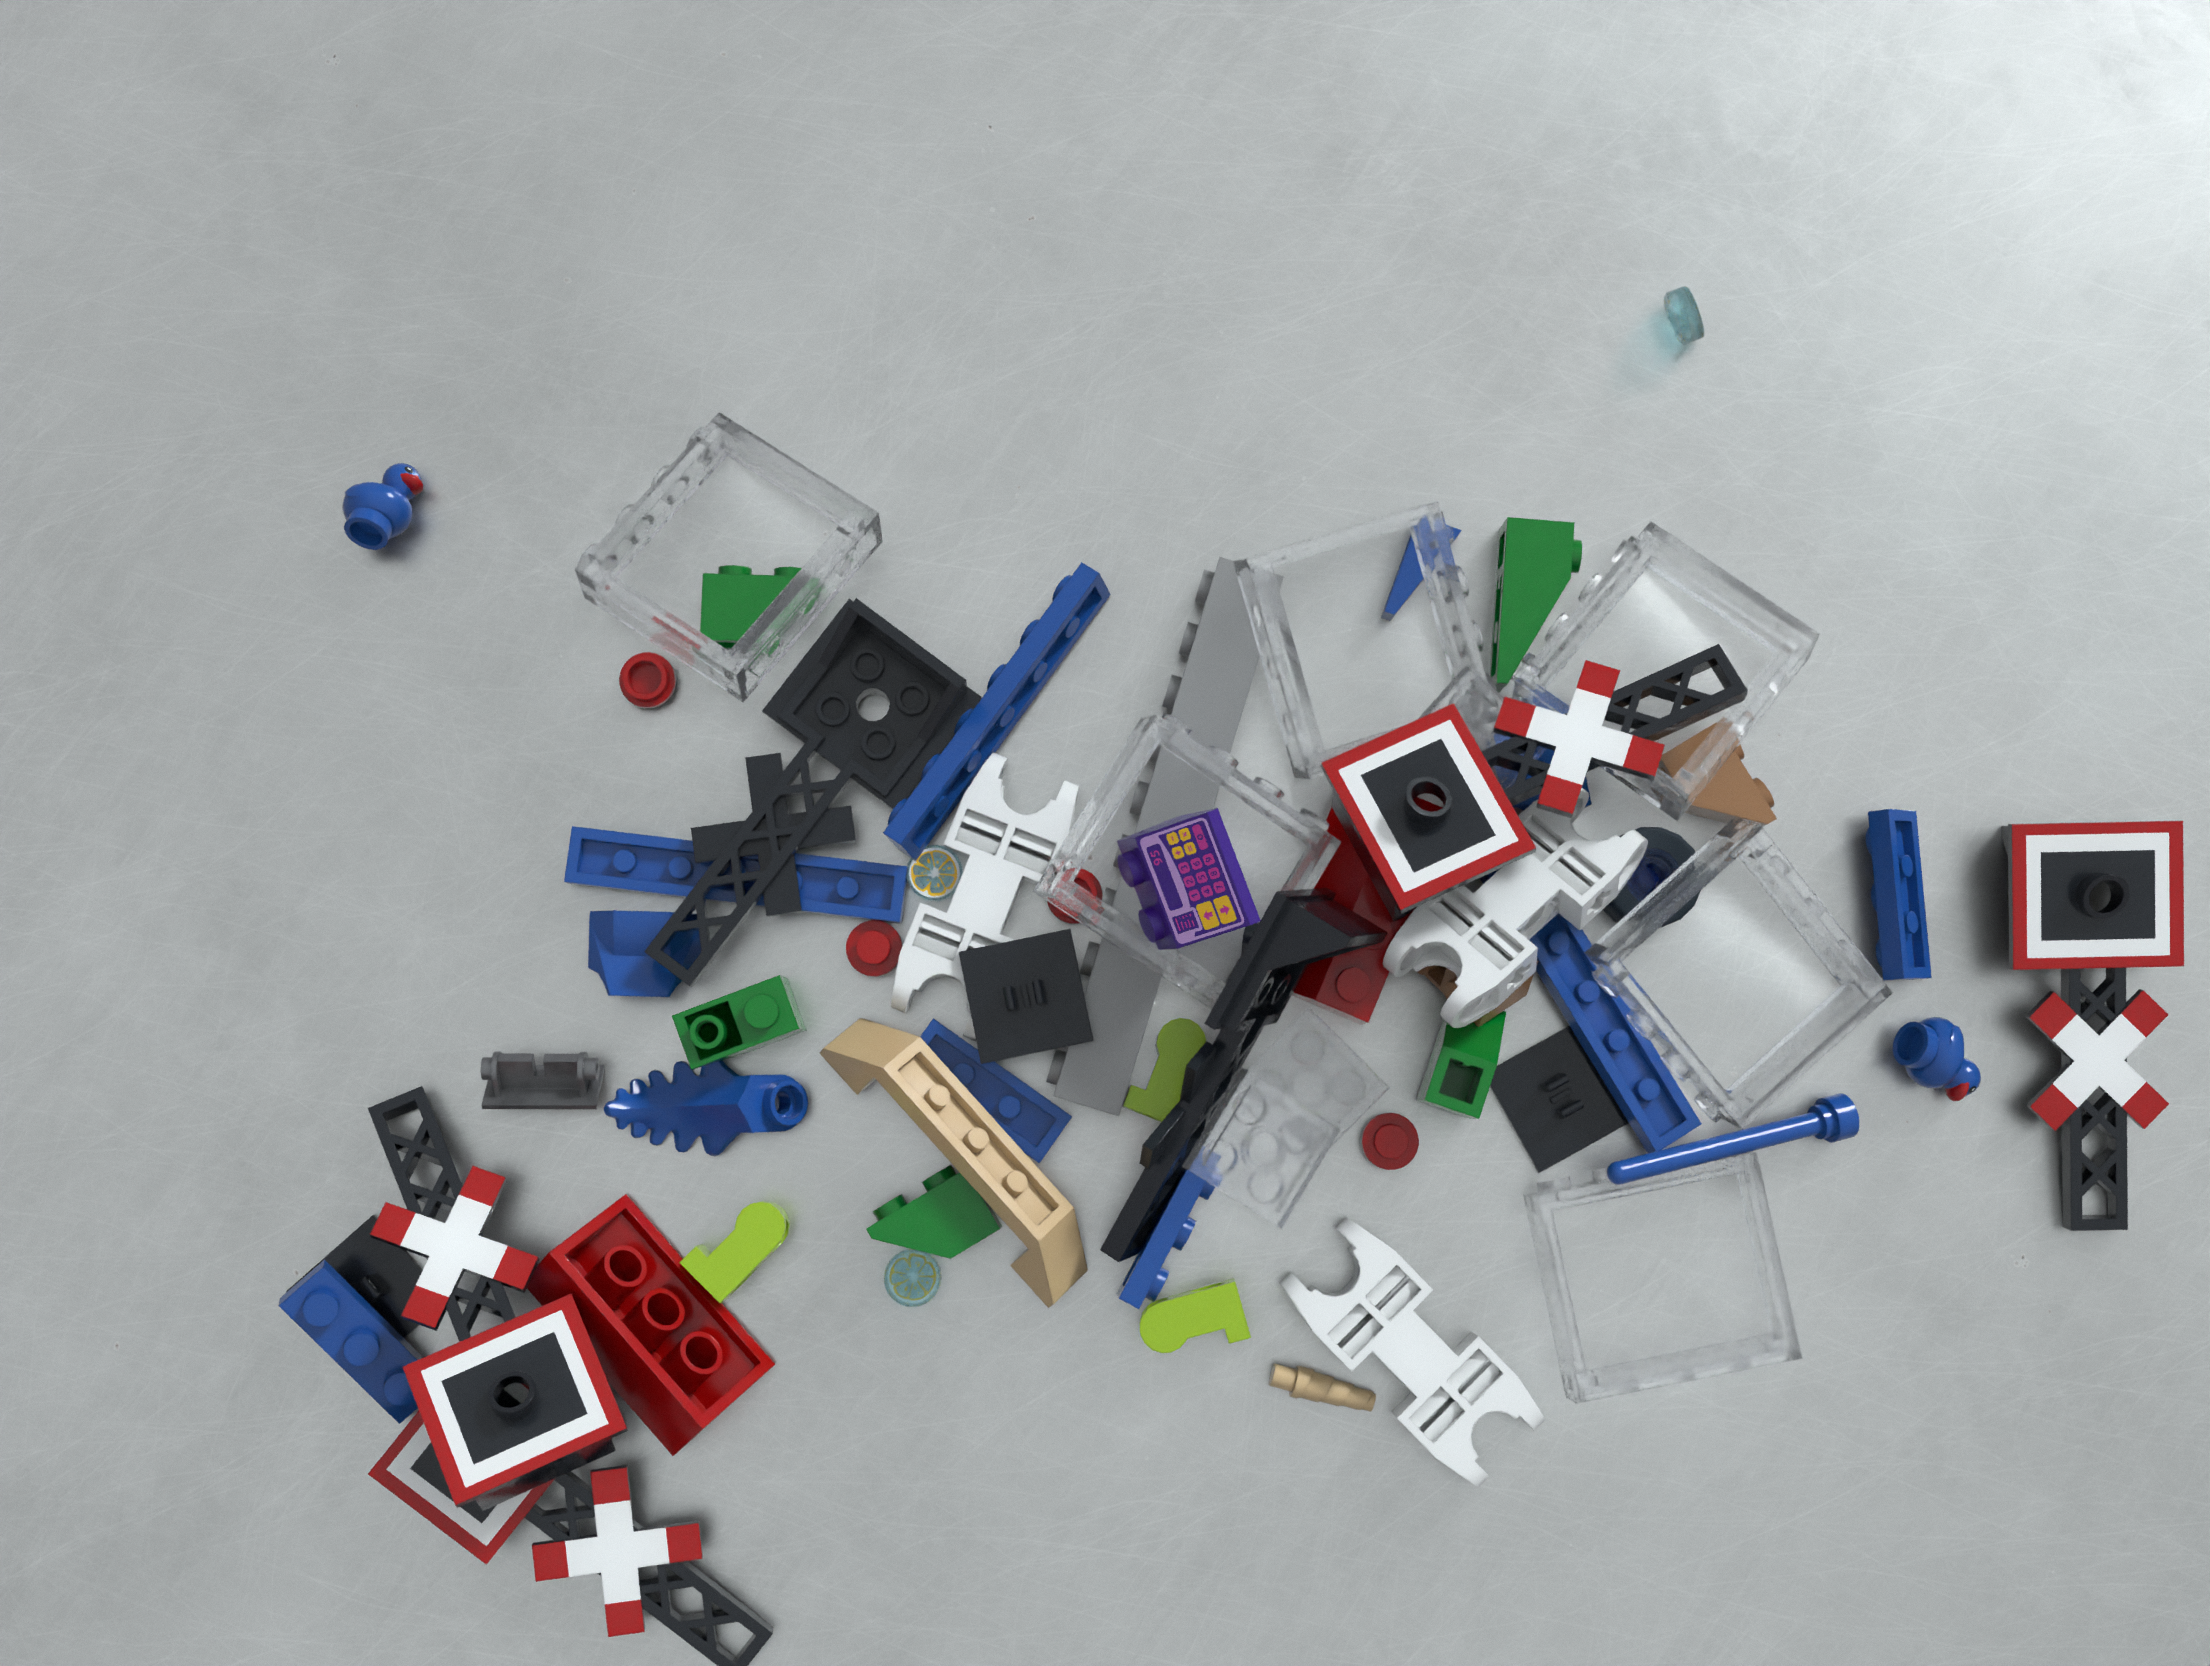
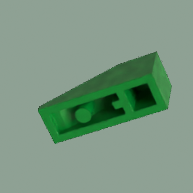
M1507 517L1500 527L1488 692H1500L1508 684L1568 584L1571 573L1579 572L1582 559V541L1574 539L1575 522Z

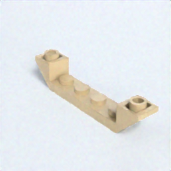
M860 1018L819 1052L857 1095L874 1080H877L1028 1249L1010 1266L1048 1308L1088 1271L1074 1207L921 1037Z

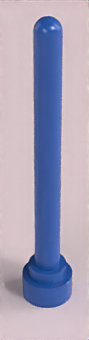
M1839 1093L1819 1098L1814 1106L1808 1109L1806 1114L1613 1162L1607 1168V1177L1613 1184L1621 1185L1810 1136L1824 1139L1830 1143L1841 1141L1857 1135L1859 1131L1858 1111L1853 1101L1846 1094Z

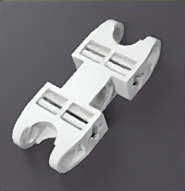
M992 753L964 793L943 844L946 850L967 857L968 861L947 913L923 903L919 904L899 954L892 991L891 1008L906 1013L916 991L922 993L926 985L937 978H954L966 990L959 952L1014 940L1002 934L1023 881L1025 880L1047 889L1050 888L1053 878L1058 871L1070 840L1079 791L1078 785L1065 780L1056 801L1050 799L1046 806L1037 813L1028 815L1017 813L1007 806L1003 798L1005 786L1002 785V777L1008 758L997 753ZM964 827H967V828L972 829V830H974V831L980 832V833H982V834H985V835H987V836H990V837H992V838H995V839H997V840H1000L1001 843H999V842H997V841H994V840H992V839H989V838H987V837H984V836H982V835L976 834V833H974V832H971V831H969V830H966V829H964ZM1012 845L1015 846V847H1018V848H1020V849H1023V850H1025V851H1028V852H1030V853H1033V854H1035V855H1038V856H1040V857H1043V858H1045V859H1048V860H1050V861L1047 862V861H1045V860H1042V859H1040V858H1037V857H1035V856H1032V855L1027 854V853H1025V852H1022V851H1020V850L1014 849V848H1012ZM922 931L930 932L960 944L959 948L922 934ZM967 1001L966 1010L970 1012L969 1002ZM970 1013L963 1036L976 1041Z
M1581 789L1572 819L1536 808L1538 800L1534 801L1518 817L1536 847L1535 853L1502 867L1474 893L1463 885L1419 905L1392 939L1385 953L1383 966L1395 977H1401L1411 969L1418 972L1425 967L1434 965L1446 967L1458 977L1455 981L1457 988L1446 1000L1440 1013L1441 1017L1453 1028L1467 1026L1497 1008L1536 972L1538 948L1529 940L1559 913L1578 930H1581L1618 896L1642 860L1648 840L1636 830L1628 831L1622 837L1615 834L1609 839L1600 841L1586 839L1575 831L1572 823L1581 814L1589 799V793L1585 789Z
M1346 1217L1336 1229L1351 1244L1348 1251L1353 1257L1355 1268L1353 1278L1349 1284L1340 1291L1328 1293L1319 1291L1312 1285L1307 1289L1290 1273L1281 1282V1285L1308 1327L1351 1371L1371 1352L1385 1364L1411 1391L1391 1413L1436 1459L1479 1487L1489 1475L1475 1462L1479 1456L1473 1448L1471 1436L1477 1421L1487 1413L1502 1412L1514 1419L1520 1417L1535 1431L1545 1421V1418L1519 1377L1478 1335L1470 1332L1453 1350L1447 1346L1413 1311L1433 1289L1394 1249Z

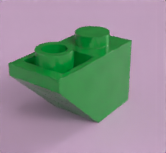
M725 565L718 568V574L703 573L700 641L709 650L764 651L821 599V586L815 576H807L808 571L806 569L797 567L775 568L774 575H752V569L749 567Z
M781 975L672 1015L691 1070L760 1049L807 1031L788 978Z
M1502 1011L1480 1027L1472 1022L1461 1028H1453L1443 1019L1416 1100L1469 1119H1479L1497 1067L1506 1011Z
M949 1165L924 1180L922 1184L927 1192L907 1204L901 1194L872 1211L878 1222L869 1226L866 1230L871 1239L951 1259L1000 1230L1002 1225L988 1203L961 1173L956 1174L952 1165Z

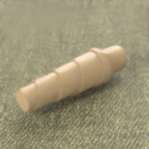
M1274 1363L1270 1373L1269 1386L1289 1391V1396L1292 1398H1303L1313 1402H1324L1335 1406H1345L1369 1412L1373 1410L1376 1400L1374 1391L1356 1387L1354 1384L1334 1379L1335 1377L1321 1374L1313 1369L1299 1365L1294 1369Z

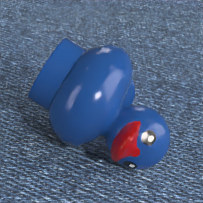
M394 464L385 471L382 483H360L347 489L342 509L346 519L344 530L348 538L363 548L378 550L384 548L389 539L401 535L410 526L413 516L412 505L409 500L415 498L423 491V483L418 471L409 464Z
M1931 1017L1921 1022H1909L1897 1032L1893 1041L1894 1058L1899 1064L1904 1065L1909 1077L1918 1085L1932 1089L1943 1087L1947 1097L1952 1101H1960L1965 1096L1975 1092L1981 1082L1980 1071L1974 1062L1964 1058V1038L1959 1026L1954 1025L1948 1019Z

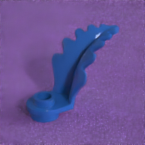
M680 1061L674 1064L671 1084L661 1071L653 1070L648 1074L649 1087L640 1079L631 1080L630 1094L623 1088L617 1089L615 1099L605 1104L604 1112L606 1116L615 1118L618 1129L623 1130L631 1124V1135L634 1138L644 1136L647 1130L650 1129V1143L658 1146L663 1143L667 1135L672 1131L676 1150L678 1152H687L695 1140L701 1137L705 1152L711 1156H717L741 1133L781 1132L792 1129L804 1118L808 1108V1097L803 1086L787 1075L739 1076L723 1061L701 1067L700 1075H696L686 1062ZM776 1095H777V1097H778V1099H779V1108H778V1110H776V1107H775V1098H776Z

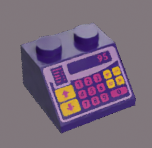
M1218 808L1177 816L1117 841L1121 854L1117 857L1120 873L1126 884L1131 888H1135L1142 909L1138 912L1140 925L1148 940L1156 943L1158 950L1178 949L1261 921Z

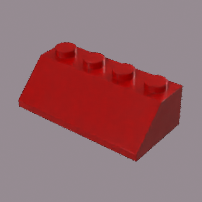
M1419 797L1413 799L1418 807L1429 812L1438 811L1443 808ZM1331 806L1297 890L1328 888L1336 893L1333 900L1388 933L1382 943L1309 964L1292 996L1363 1025L1369 1023L1389 974V971L1383 966L1385 953L1396 933L1414 910L1397 921L1392 920Z
M625 1194L551 1250L537 1265L527 1289L542 1306L572 1294L607 1381L670 1454L674 1456L768 1372L775 1363L726 1307L719 1303L679 1263L683 1258Z

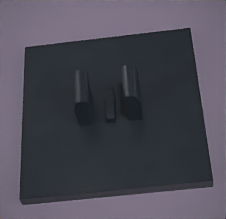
M1071 929L959 952L981 1064L1094 1041Z
M1570 1026L1496 1067L1490 1088L1538 1173L1629 1123Z
M372 1215L309 1272L323 1260H326L405 1339L419 1326L416 1323L403 1319L401 1315L423 1270L406 1250L371 1238L370 1233L378 1219L376 1215Z

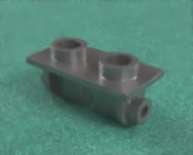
M495 1051L492 1057H483L481 1061L482 1080H488L481 1105L482 1109H597L605 1070L604 1065H599L598 1058H589L587 1052H580L579 1054H545L543 1059L544 1065H535L534 1054Z

